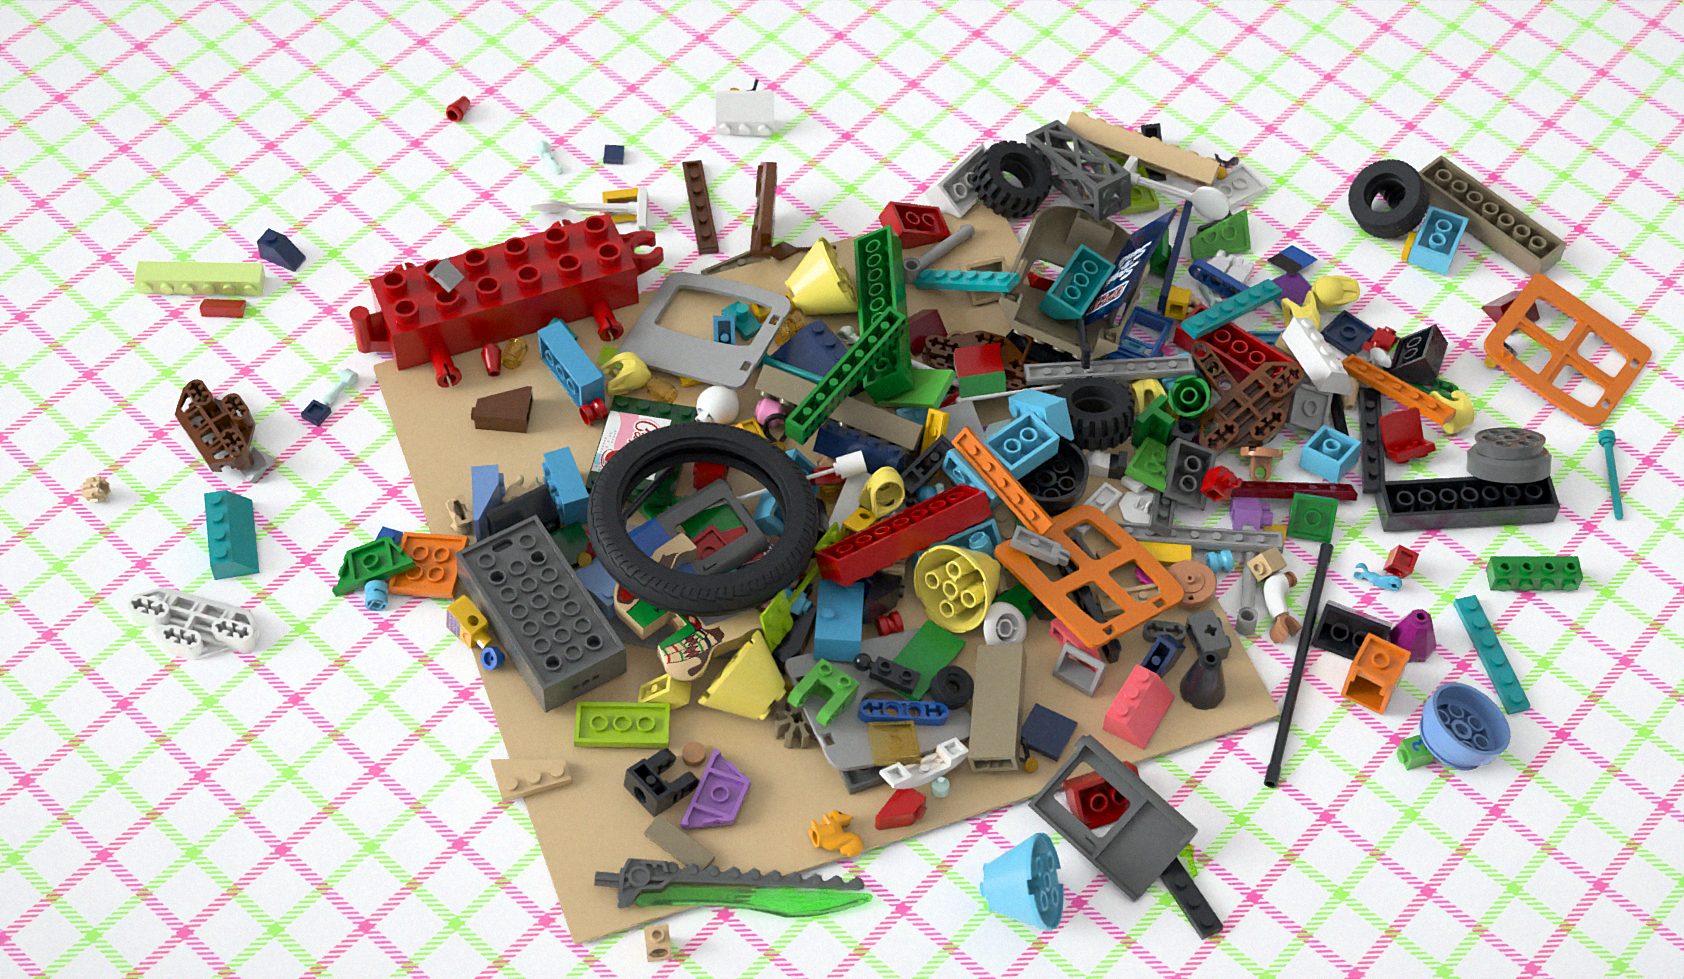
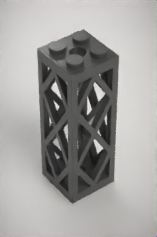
M1058 119L1026 134L1027 147H1033L1038 155L1041 154L1044 157L1043 161L1048 163L1049 172L1052 175V186L1100 222L1131 206V173ZM1067 142H1073L1074 151L1071 150ZM1051 164L1058 174H1052ZM1098 165L1105 166L1106 175L1102 173ZM1084 166H1090L1094 173H1092ZM1062 167L1066 168L1071 173L1066 174ZM1082 188H1084L1090 198H1083Z

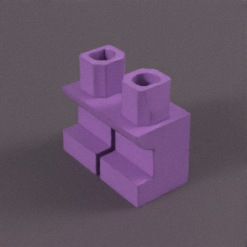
M1231 497L1229 516L1232 528L1242 530V524H1251L1255 530L1259 531L1260 525L1272 526L1273 512L1270 511V503L1260 502L1259 498Z

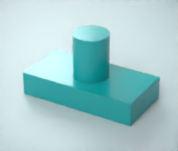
M737 301L722 309V315L734 314L735 330L745 341L756 336L762 327L748 311V306L744 303Z

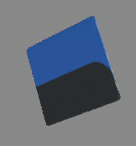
M1291 245L1267 261L1294 275L1318 259Z

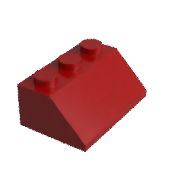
M1128 761L1123 762L1130 770H1132L1138 777H1140L1137 766L1133 765ZM1096 771L1063 782L1067 804L1072 814L1090 830L1118 821L1131 805L1128 799Z

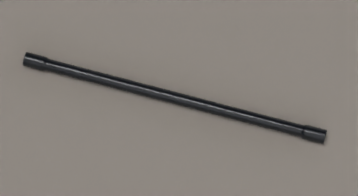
M1322 543L1318 554L1317 568L1271 759L1264 778V785L1269 788H1276L1278 786L1291 721L1328 566L1333 554L1334 546L1330 543Z

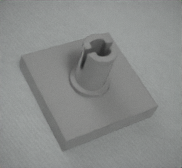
M1302 383L1301 387L1291 396L1286 424L1315 433L1323 425L1327 426L1333 393L1318 391L1316 387Z

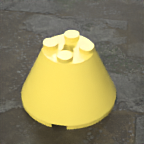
M823 236L816 241L790 278L785 281L790 292L793 291L795 295L792 300L797 309H801L804 316L858 312L856 288L845 267L840 268L836 258L838 257L837 253Z
M950 545L935 546L924 552L917 561L914 570L915 593L917 598H921L926 608L924 612L935 624L950 632L964 633L978 627L986 618L1000 584L1001 566L997 560H993L984 552Z
M758 630L754 632L751 636L752 642L744 643L711 682V686L707 689L709 694L704 691L697 701L699 704L754 720L758 717L763 720L771 711L769 705L774 700L778 702L786 693V689H784L785 682L761 632Z

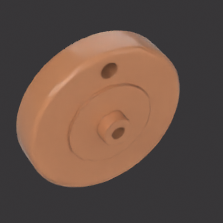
M1183 560L1174 563L1167 569L1184 591L1183 599L1177 607L1197 609L1207 605L1214 598L1217 589V579L1212 569L1206 564L1195 560Z

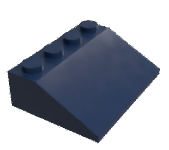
M820 318L800 329L770 357L771 359L825 377L848 350ZM863 379L848 396L853 397L865 391Z
M827 421L819 427L813 448L814 452L835 460L837 457L861 450L867 473L874 474L878 469L888 466L894 468L901 475L915 460L895 445H886L877 438L863 436L859 431L840 427L839 423Z

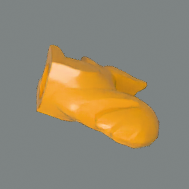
M831 811L829 816L823 814V819H821L822 825H819L816 820L811 821L812 828H808V833L814 847H823L831 851L840 850L842 855H847L848 857L860 855L864 848L863 841L858 834L843 832L842 828L851 824L852 815H846L840 811Z

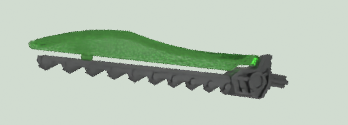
M628 858L624 867L620 869V873L595 871L594 886L618 888L617 899L619 902L617 907L619 909L630 907L633 903L637 904L638 907L705 905L746 909L784 918H803L844 911L871 902L873 899L871 893L827 892V889L856 891L864 889L863 879L857 876L848 882H844L842 877L838 875L823 881L822 876L817 873L807 879H803L802 874L796 871L787 877H782L781 872L777 870L762 876L760 870L756 868L741 874L740 869L734 866L725 872H720L719 867L711 865L702 871L694 863L679 869L678 864L673 861L668 863V861ZM671 884H691L746 887L817 889V891L671 886L670 888L668 887Z

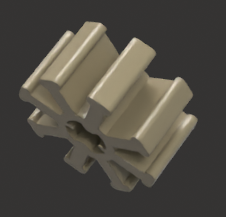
M786 699L785 710L781 709L780 706L775 710L774 737L778 739L785 735L784 747L789 749L792 747L794 738H798L800 749L808 748L809 737L813 738L814 741L817 740L802 706L800 709H796Z

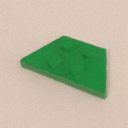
M385 536L346 551L343 559L344 563L338 572L340 579L337 586H333L332 592L337 597L364 587L369 581L383 580L416 567V564L389 536Z

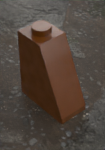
M532 386L478 398L476 407H472L471 420L475 422V429L527 433L533 404Z

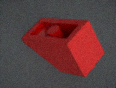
M913 788L897 789L876 815L875 828L877 830L912 826L916 819L920 820L926 813V796Z

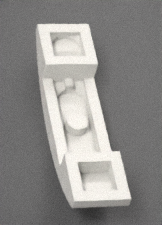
M955 737L937 745L935 753L906 766L898 762L880 770V775L894 789L917 787L931 782L952 770L968 756L969 750Z

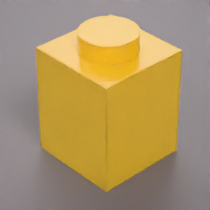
M1171 286L1165 317L1184 320L1188 311L1192 290Z

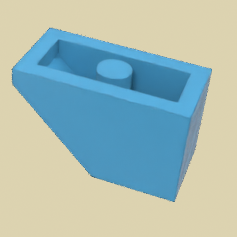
M734 314L713 315L715 342L736 345Z

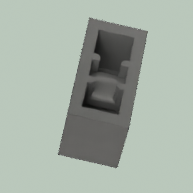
M1213 609L1188 616L1185 629L1198 657L1203 652L1212 651L1217 653L1221 660L1226 659L1232 646L1231 640L1228 635H1225L1221 619L1216 617Z

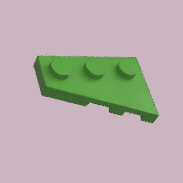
M1243 209L1189 238L1191 258L1198 259L1216 256L1220 249L1226 251V254L1251 250L1247 210Z
M1146 437L1127 466L1124 474L1164 493L1166 488V446Z

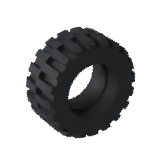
M1004 140L992 144L973 170L972 181L975 192H978L977 197L985 203L984 206L986 208H991L993 213L997 215L1002 214L1005 218L1020 219L1021 217L1030 216L1043 203L1052 188V175L1049 172L1048 163L1043 161L1044 157L1041 154L1038 155L1033 147L1029 148L1023 142L1019 144L1014 140L1009 142ZM1001 171L1014 175L1021 182L1023 188L1009 183Z
M1086 376L1084 379L1080 377L1076 378L1073 382L1065 383L1054 395L1066 399L1074 439L1071 442L1082 451L1083 449H1087L1090 452H1095V450L1106 451L1110 447L1113 449L1119 443L1123 444L1131 436L1134 429L1135 400L1132 393L1123 384L1116 383L1113 379L1107 380L1104 377L1092 378V376Z

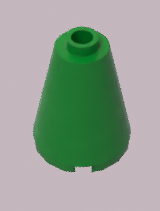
M1184 375L1178 378L1171 389H1169L1168 402L1173 411L1178 415L1188 418H1200L1211 408V391L1208 384L1202 378L1195 375Z

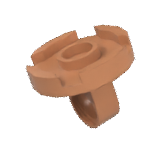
M1241 447L1239 457L1250 459L1249 476L1251 480L1267 481L1271 476L1272 460H1282L1284 451L1265 447H1256L1253 450H1249V447ZM1258 467H1262L1265 470V476L1262 479L1257 478L1255 475Z

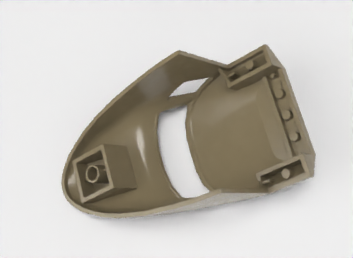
M1051 206L1037 212L1033 217L1011 269V272L1015 273L1020 261L1024 259L1018 273L1021 280L1010 292L1001 293L999 303L1010 328L1014 329V333L1020 336L1029 335L1037 343H1048L1053 345V349L1062 353L1065 351L1070 352L1074 358L1081 360L1076 319L1055 320L1038 309L1047 291L1024 284V279L1036 260L1065 268L1081 244L1116 266L1108 277L1109 279L1118 270L1119 273L1124 271L1125 269L1120 270L1119 262L1125 256L1142 248V246L1131 234L1107 218L1099 222L1081 208ZM1145 251L1137 259L1133 260L1138 254H1141L1139 252L1131 258V265L1126 268H1129L1136 262L1138 264L1130 268L1133 270L1127 277L1120 280L1129 272H1125L1121 277L1118 276L1106 286L1111 290L1130 279L1120 298L1110 303L1107 317L1093 312L1085 319L1088 343L1091 345V360L1117 351L1119 347L1120 335L1150 269L1149 258ZM1124 300L1126 306L1118 326L1115 327L1114 321Z

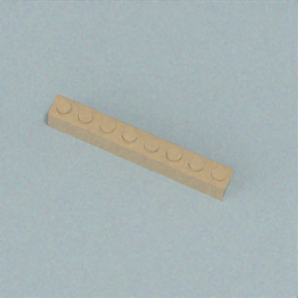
M1072 111L1066 123L1067 127L1103 153L1126 161L1130 156L1138 157V165L1198 187H1213L1220 171V163L1212 157L1204 158L1195 151H1185L1175 144L1168 145L1162 143L1156 137H1145L1139 131H1128L1119 124L1112 125L1102 118L1097 117L1095 119L1089 117L1087 113L1082 111Z

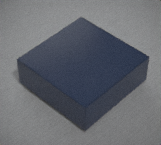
M605 144L603 163L623 164L625 145Z
M313 399L301 412V417L319 427L332 413L330 407Z

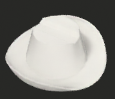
M996 602L992 604L984 620L986 644H1022L1027 634V622L1024 615L1009 603Z

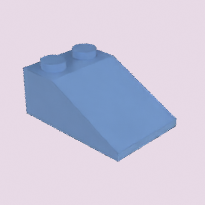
M498 464L471 467L473 517L477 542L486 539L489 534L486 512L500 506L502 498L506 495L504 474L499 473Z

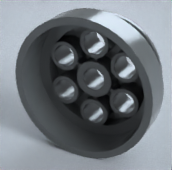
M1513 427L1484 429L1475 434L1476 444L1467 451V472L1483 480L1501 483H1528L1543 480L1551 474L1552 454L1543 446L1546 443V437L1533 430Z

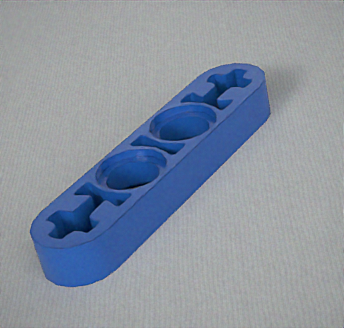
M1201 259L1194 260L1188 269L1192 278L1226 298H1230L1250 288ZM1212 277L1219 278L1221 283L1215 282ZM1230 287L1236 288L1238 293L1232 292Z
M867 699L860 703L857 715L864 723L942 726L947 721L949 709L946 705L939 702ZM894 709L898 715L891 716L887 714L886 710ZM917 710L921 716L914 717L910 715L909 711Z

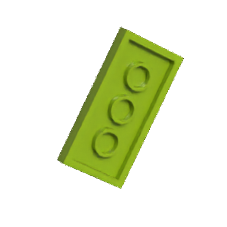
M1104 153L1122 167L1127 162L1126 160ZM1100 165L1104 175H1106L1105 166ZM1138 165L1137 174L1149 179L1145 167ZM1131 184V206L1120 211V214L1126 215L1159 209L1160 203L1155 191L1141 185L1135 186Z
M577 702L574 747L669 748L670 703Z

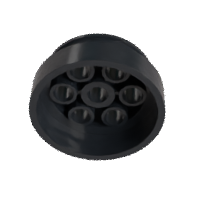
M1060 437L1057 454L1017 481L1049 516L1059 515L1069 510L1083 496L1089 475L1088 461L1079 447L1071 441Z

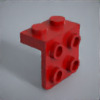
M1408 408L1380 418L1385 458L1395 461L1397 464L1408 463L1409 459L1415 457L1424 458L1428 456V453L1436 451L1435 443L1424 439L1418 408Z

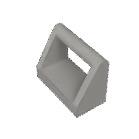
M1066 642L1052 676L1092 698L1104 682L1107 664ZM1069 654L1098 669L1097 673L1071 659Z

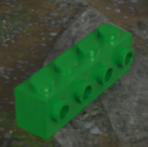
M1491 556L1486 566L1490 591L1527 592L1530 590H1542L1549 592L1552 590H1564L1570 592L1578 590L1583 580L1578 556Z

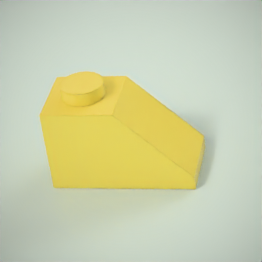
M664 674L640 685L637 702L670 703V710H675L689 703L692 683L689 681H679L668 674Z

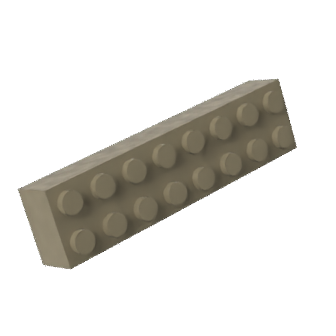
M1443 155L1437 157L1418 172L1428 189L1429 203L1431 205L1469 218L1466 226L1467 231L1531 277L1537 273L1544 274L1561 260L1567 245L1566 242Z
M764 364L755 388L761 390L760 395L774 400H777L778 397L780 398V403L796 408L818 384ZM847 396L826 419L828 422H835L837 420L840 426L846 429L855 430L857 428L860 434L866 437L878 436L880 442L884 444L894 445L896 443L900 450L907 453L921 452L925 431L924 425Z

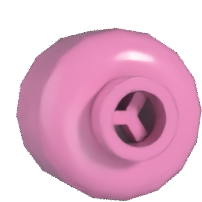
M764 398L763 401L759 400L754 416L757 417L756 420L759 424L764 425V420L767 416L774 413L787 415V412L784 411V404L774 399ZM774 419L768 426L776 428L779 423L783 424L784 421Z

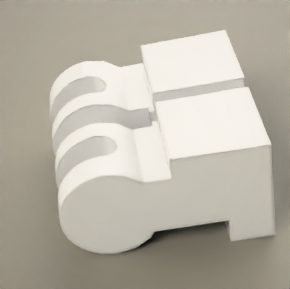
M1220 249L1209 264L1245 284L1249 280L1255 264L1248 262L1247 265H1243L1244 259L1239 258L1233 266L1235 255L1230 254L1228 257H1225L1226 251ZM1212 277L1215 282L1221 283L1219 278ZM1230 287L1232 292L1238 293L1236 288Z

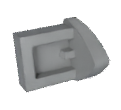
M448 258L443 259L428 274L448 293L464 278L450 263Z
M253 447L251 450L254 458L253 465L246 470L240 471L249 482L255 484L267 468L272 467L276 459L268 453Z

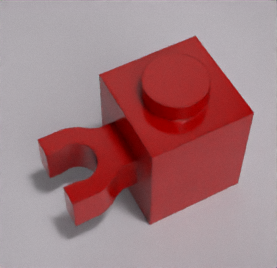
M1221 465L1207 470L1200 492L1214 503L1229 499L1233 488H1239L1243 480L1241 478L1237 479L1232 471Z

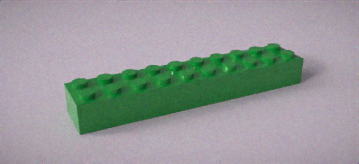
M891 225L854 239L860 337L888 306L907 316L904 334L863 378V388L875 403L914 388L902 243Z

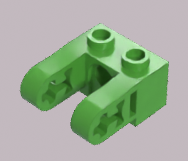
M821 658L792 690L787 702L798 709L812 694L815 696L819 695L828 702L818 713L816 721L827 728L856 700L860 682Z

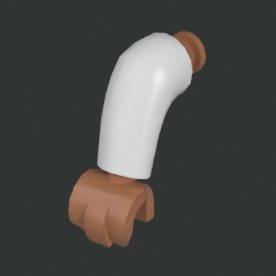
M1291 571L1284 574L1275 572L1268 577L1264 584L1265 602L1270 616L1275 623L1269 631V636L1275 644L1283 643L1288 636V632L1293 637L1302 628L1299 622L1289 615L1285 601V595L1288 593L1289 588L1297 584V578Z

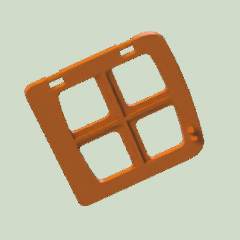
M1537 273L1531 278L1483 343L1486 354L1517 380L1570 416L1588 426L1594 427L1605 422L1652 355V351L1647 345L1541 273ZM1537 299L1544 300L1576 320V325L1564 340L1556 339L1526 318V312ZM1514 329H1519L1551 352V359L1539 374L1526 366L1504 347V341ZM1590 332H1594L1626 358V363L1616 377L1609 376L1579 355L1578 347ZM1632 361L1639 364L1636 369L1630 366ZM1565 366H1572L1604 389L1603 395L1594 407L1583 404L1552 384ZM1603 401L1610 404L1607 409L1601 406Z
M1079 505L1052 518L1056 524L1043 536L1062 544L1064 549L1071 553L1070 560L1079 568L1078 571L1056 582L1050 581L1026 553L1010 547L1011 539L997 545L994 551V556L1087 647L1092 649L1100 648L1109 643L1110 640L1118 636L1120 637L1159 616L1160 613L1176 607L1181 603L1184 596L1182 586L1139 542L1101 510L1091 505ZM1082 523H1089L1120 549L1099 560H1094L1064 532ZM1134 561L1153 580L1162 593L1143 603H1138L1109 576V573ZM1088 583H1094L1116 602L1125 613L1101 624L1088 616L1066 595ZM1161 601L1164 605L1157 608L1154 604ZM1111 628L1114 632L1107 635L1104 631Z

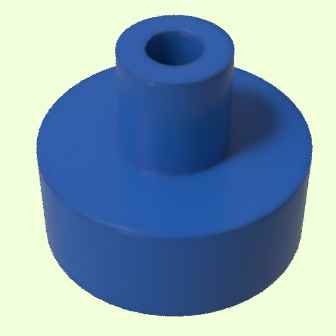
M495 646L487 647L481 653V663L486 670L499 669L505 660V654Z

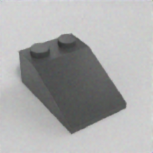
M1177 438L1169 445L1166 455V488L1163 498L1204 511L1207 496L1200 492V488L1207 470L1214 468L1218 451Z

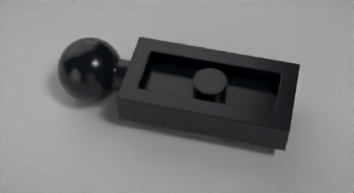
M860 653L854 658V666L857 670H871L869 678L909 695H912L921 676L919 672L878 656L875 662L866 653Z

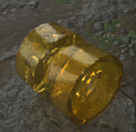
M791 312L786 321L783 322L780 331L774 339L778 346L781 347L807 325L800 312ZM779 319L773 321L771 324L776 325Z

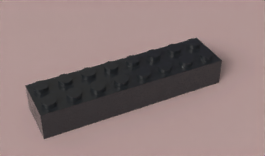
M1475 476L1381 481L1374 496L1383 532L1551 523L1555 521L1560 509L1551 476L1540 481L1528 483L1493 482Z

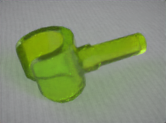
M1188 844L1179 856L1188 858L1192 876L1195 877L1198 876V872L1194 862V846Z

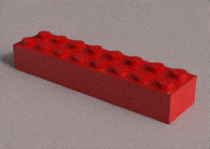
M961 483L816 551L815 556L821 577L844 587L851 586L861 578L872 576L879 569L889 568L898 560L907 559L917 551L926 550L936 542L947 540L948 536L954 533L964 532L967 527L984 522V519L992 516L986 491Z

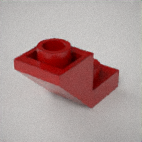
M1385 326V328L1378 327L1371 341H1365L1361 349L1370 353L1372 348L1377 347L1389 353L1400 337L1395 335L1396 330Z

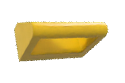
M639 188L602 192V203L637 200ZM637 214L611 215L614 223L637 221Z

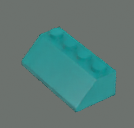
M1081 244L1046 293L1038 309L1055 320L1080 319L1116 266Z
M228 490L204 493L209 561L214 580L260 573L252 499Z

